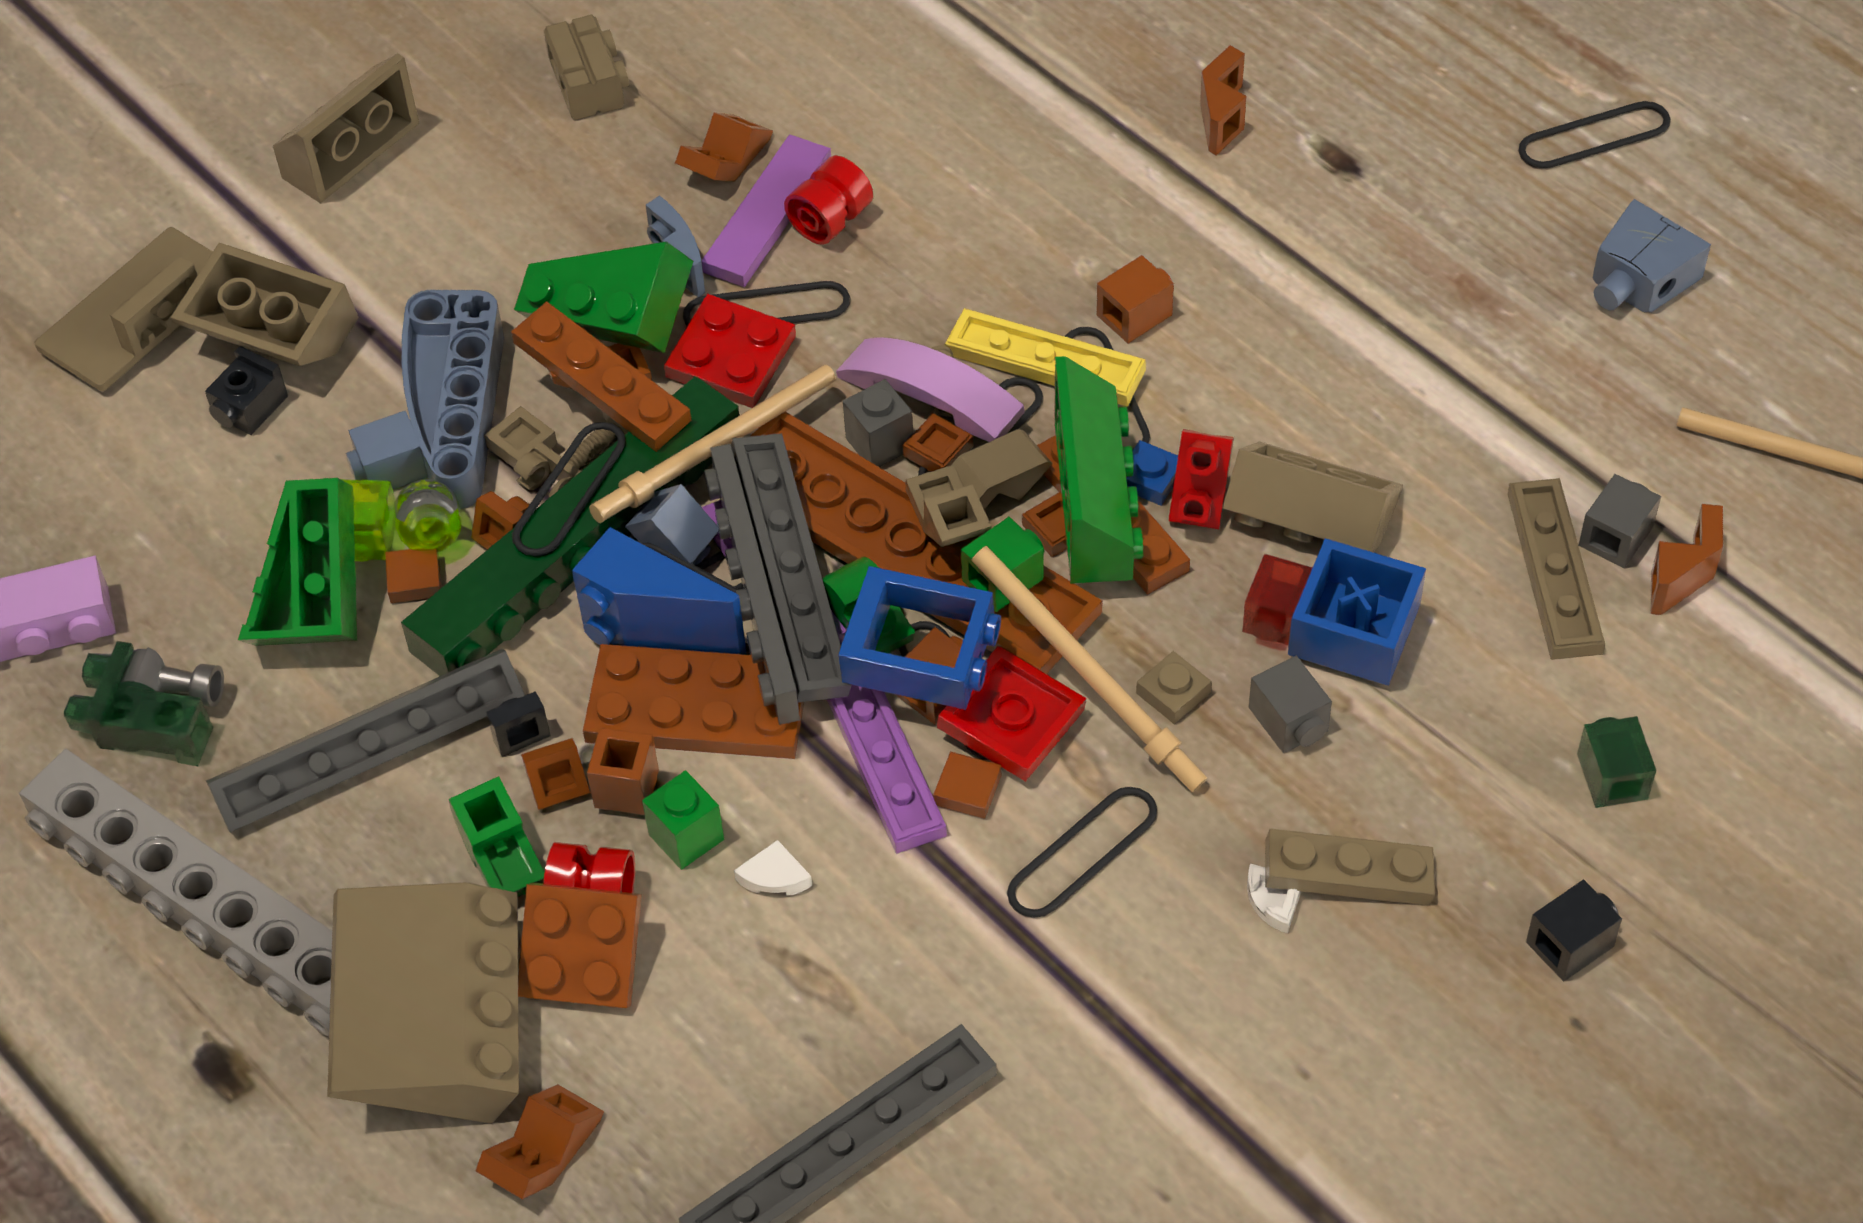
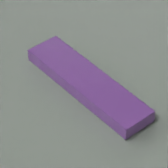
M789 134L702 259L703 273L745 287L789 223L784 208L786 197L803 181L810 179L812 173L831 157V148Z
M851 684L848 697L827 699L895 853L897 854L946 837V824L885 693Z

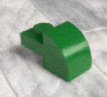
M864 556L822 577L830 609L846 629L848 628L868 567L879 568L871 559ZM890 605L875 651L889 654L914 640L915 631L899 607Z
M499 776L449 798L452 815L474 866L478 867L487 887L517 892L518 898L526 894L527 884L544 883L545 872L523 830V822Z

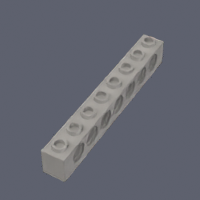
M66 748L19 792L29 813L25 820L39 836L46 840L54 836L63 842L65 850L79 864L88 867L93 863L103 870V876L116 890L123 894H127L130 890L142 898L141 901L156 918L163 922H166L169 918L173 919L182 926L183 933L196 946L203 950H206L209 946L213 947L222 954L223 961L236 974L243 978H247L250 974L263 982V988L276 1002L284 1007H288L290 1003H293L304 1011L305 1018L316 1030L329 1036L331 979L321 985H314V983L322 978L331 977L332 930ZM162 867H166L165 869H163V870H161V871L155 872L156 870H158V869H160V868H162ZM207 894L203 898L194 900L199 895ZM249 921L241 927L233 928L240 922ZM290 949L283 955L273 956L280 950Z

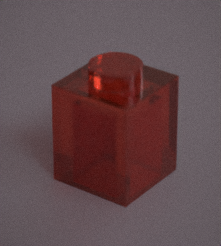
M1264 554L1245 600L1242 632L1254 635L1265 642H1278L1289 646L1291 618L1313 567Z

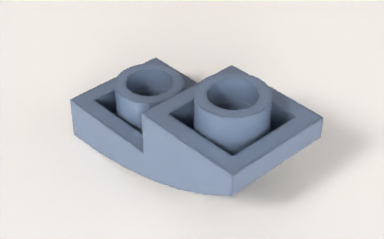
M659 195L645 205L649 226L647 227L648 237L653 244L667 241L694 261L685 288L695 296L701 297L705 294L701 257L695 238L680 214Z

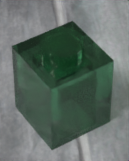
M1606 717L1591 724H1584L1577 756L1595 808L1648 800L1657 770L1638 717L1622 719Z

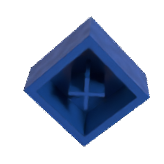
M1325 538L1291 618L1288 655L1293 657L1297 655L1299 659L1389 686L1421 604L1426 568Z

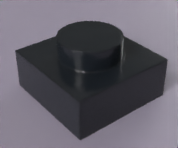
M536 691L520 698L509 699L499 707L486 712L493 741L501 757L551 736L545 709Z

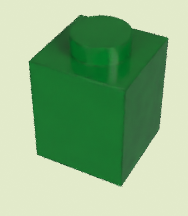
M1007 517L961 549L962 581L970 588L993 592L995 612L1009 604L1010 601L972 562V558L983 547L988 546L1028 590L1044 579L1045 551L1042 542L1033 531L1029 529L1023 530L1010 517Z
M686 770L642 800L649 836L681 870L724 840L719 805Z

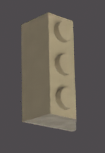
M397 53L373 66L274 144L273 149L282 179L321 204L419 124L405 58Z
M219 242L170 318L173 323L297 366H302L335 356L359 317L345 284Z
M1259 441L1239 449L1222 508L1236 512L1234 519L1246 525L1263 528L1266 521L1285 527L1283 535L1298 541L1312 543L1315 536L1373 552L1379 548L1401 495L1403 484Z

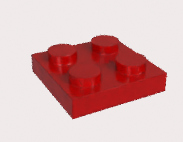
M707 293L664 365L665 376L683 384L697 376L729 400L753 408L758 403L795 339V324Z
M997 646L986 659L987 669L981 691L972 690L966 710L946 706L938 715L937 728L990 761L1002 765V768L1026 782L1083 713L1087 698L1002 647Z

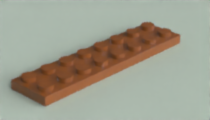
M786 411L762 425L750 435H783L813 543L847 564L864 556L871 559L881 569L969 587L962 581L961 549L981 535L941 547L923 532L906 492L905 482ZM1044 566V579L1029 589L1076 640L1084 634L1102 613L1103 600L1076 584H1070L1068 579ZM1011 602L999 611H994V614L1001 615L999 636L995 646L987 645L986 649L993 652L997 646H1000L1033 667L1048 674L1063 656ZM931 614L965 635L969 622Z

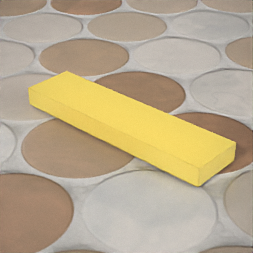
M965 308L945 342V346L951 349L953 356L1053 386H1055V357L1066 356L1116 386L1117 403L1127 407L1146 371V361L1143 358Z

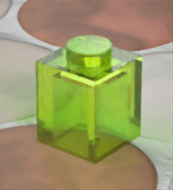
M341 479L353 486L355 561L386 560L385 552H390L392 549L397 524L394 506L396 499L391 481Z

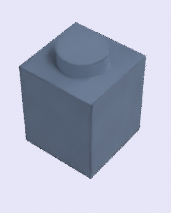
M406 410L348 430L354 449L345 453L355 481L365 479L372 497L428 478L420 450L421 444Z
M681 484L655 491L654 497L648 500L625 526L640 543L649 542L693 565L700 563L709 554L711 547L708 544L718 533L717 524Z

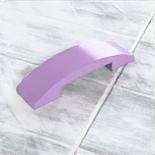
M893 338L865 339L836 371L839 379L863 389L886 379L894 390L953 414L955 426L988 442L1006 435L1025 413L1024 405L985 375L946 354L909 341Z

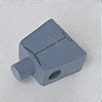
M1634 199L1600 245L1592 277L1595 283L1598 284L1593 292L1594 298L1601 307L1607 310H1615L1626 301L1642 312H1653L1703 277L1711 244Z

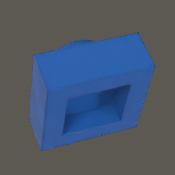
M1139 440L1132 451L1133 477H1126L1127 487L1136 486L1138 497L1162 506L1174 487L1178 455Z

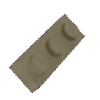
M1269 829L1265 840V887L1284 890L1297 889V891L1430 906L1435 895L1433 847Z

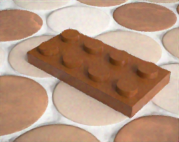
M600 644L583 726V736L585 743L595 744L599 728L652 734L655 748L795 759L804 702H798L799 721L779 725L774 704L764 706L757 675L765 673L763 662L753 664L751 655Z

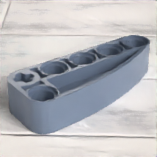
M425 290L410 297L405 306L401 360L404 394L411 424L421 444L420 450L428 479L446 484L455 493L458 510L474 505L476 499L482 494L488 455L484 435L492 428L504 332L497 300L489 292L481 290ZM441 484L444 490H448L445 485ZM437 486V488H433L434 490H437L440 493L446 495L450 500L453 501L451 493L447 494L439 486Z

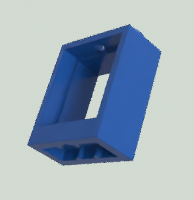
M869 566L838 654L842 683L966 710L972 690L980 692L985 680L987 660L982 658L986 646L994 647L999 636L1001 615L994 614L993 592ZM890 605L969 622L955 667L952 668L875 651Z

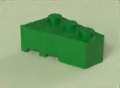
M666 241L528 264L514 310L528 318L547 301L581 328L584 327L589 334L598 340L665 353L694 261Z
M339 478L286 480L267 541L269 549L261 575L256 578L252 591L255 593L246 625L242 624L238 640L254 646L357 641L353 486Z

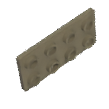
M174 227L167 228L37 338L34 342L37 351L97 390H107L180 326L173 323L170 317L213 251Z

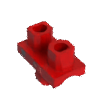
M1183 429L1168 521L1219 530L1234 437L1211 435Z

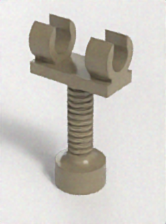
M603 412L605 422L612 423L619 427L624 433V435L627 432H629L627 429H625L614 419H612L610 416ZM604 429L595 430L583 440L558 476V482L551 489L549 497L580 473L581 468L617 437L615 433ZM539 442L534 446L533 452L526 453L516 463L513 470L520 475L516 481L528 490L537 489L544 483L548 475L552 473L562 457L542 442Z

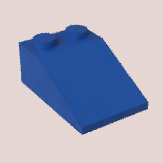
M611 527L572 570L584 632L598 645H609L611 643L621 646L747 655L738 594Z

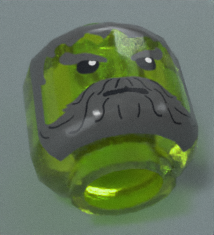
M421 479L412 482L400 491L394 503L395 529L400 540L409 549L416 551L437 549V552L446 550L456 541L462 526L461 510L455 493L446 484L431 479Z

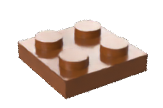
M540 883L527 884L518 972V997L629 1008L632 1003L642 894Z

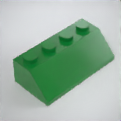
M1066 356L1055 357L1054 425L1070 584L1133 580L1134 559H1143V538L1141 527L1132 528L1131 518L1138 517V495L1136 486L1127 487L1126 477H1133L1132 446H1122L1121 438L1129 436L1127 406L1118 407L1116 386Z

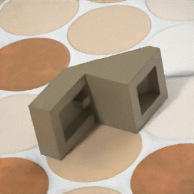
M1017 429L960 455L952 465L955 466L963 487L973 484L985 509L998 493L1021 500L1053 463L1024 430Z
M954 465L906 479V492L923 532L941 547L982 535L991 529V524L973 484L963 487Z

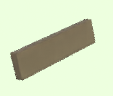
M1560 478L1509 483L1507 494L1550 659L1603 655L1605 640Z

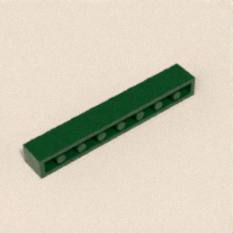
M694 376L672 395L690 409L691 422L657 452L631 432H627L625 434L626 443L622 453L561 544L554 551L546 555H525L517 550L512 539L514 528L511 529L401 621L409 652L437 675L442 676L487 656L501 643L514 638L529 619L541 609L550 607L557 600L560 593L574 582L572 570L610 527L628 537L631 536L632 533L625 526L645 503L637 508L628 506L602 523H598L593 518L589 509L590 505L618 489L619 482L636 471L645 473L740 416L739 406L700 378ZM618 441L534 511L520 533V540L525 546L534 549L543 548L555 539L616 448ZM709 457L655 491L680 484L683 487L693 484L701 477L704 470L712 464V457Z

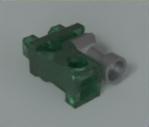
M121 641L116 642L112 654L88 653L82 667V679L87 688H95L96 692L93 697L76 694L70 696L64 709V717L70 729L92 734L100 749L114 750L116 747L132 752L146 750L175 755L178 763L198 767L213 730V725L204 706L215 707L221 699L224 688L222 667L219 665L199 664L193 672L165 666L163 659L156 650L149 647L147 649L134 650L132 643ZM170 693L189 694L190 696L170 694Z

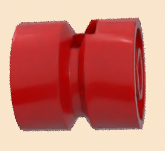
M834 155L823 162L812 173L810 179L803 181L786 197L784 208L789 221L803 237L813 243L824 245L832 241L846 227L845 220L855 219L871 203L874 198L873 188L867 176L855 163L845 157Z
M555 842L552 844L547 857L543 884L633 893L635 883L634 852L630 849L600 847L595 854H590L586 845Z

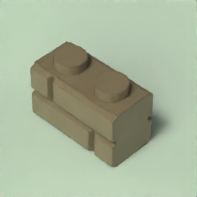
M592 14L572 19L570 24L564 21L546 26L543 31L548 58L571 118L579 120L594 116L597 111L605 113L621 109L623 104H625L622 88L629 87V80L623 61L614 62L612 58L617 56V51L610 29L602 31L597 18Z

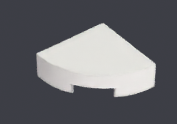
M778 840L734 870L735 880L747 890L755 893H760V891L770 893L786 892V895H794L812 886L811 875Z
M1250 863L1247 892L1253 909L1268 925L1288 934L1301 891H1297V889L1266 888L1265 867Z

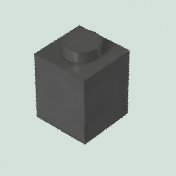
M886 379L843 400L845 437L861 457L881 467L903 455V444L913 435L912 410Z
M1614 474L1585 514L1578 546L1625 568L1653 529L1661 496L1650 491L1640 483L1632 482Z
M1297 655L1251 677L1248 708L1283 754L1300 745L1306 747L1314 744L1328 731L1332 701Z

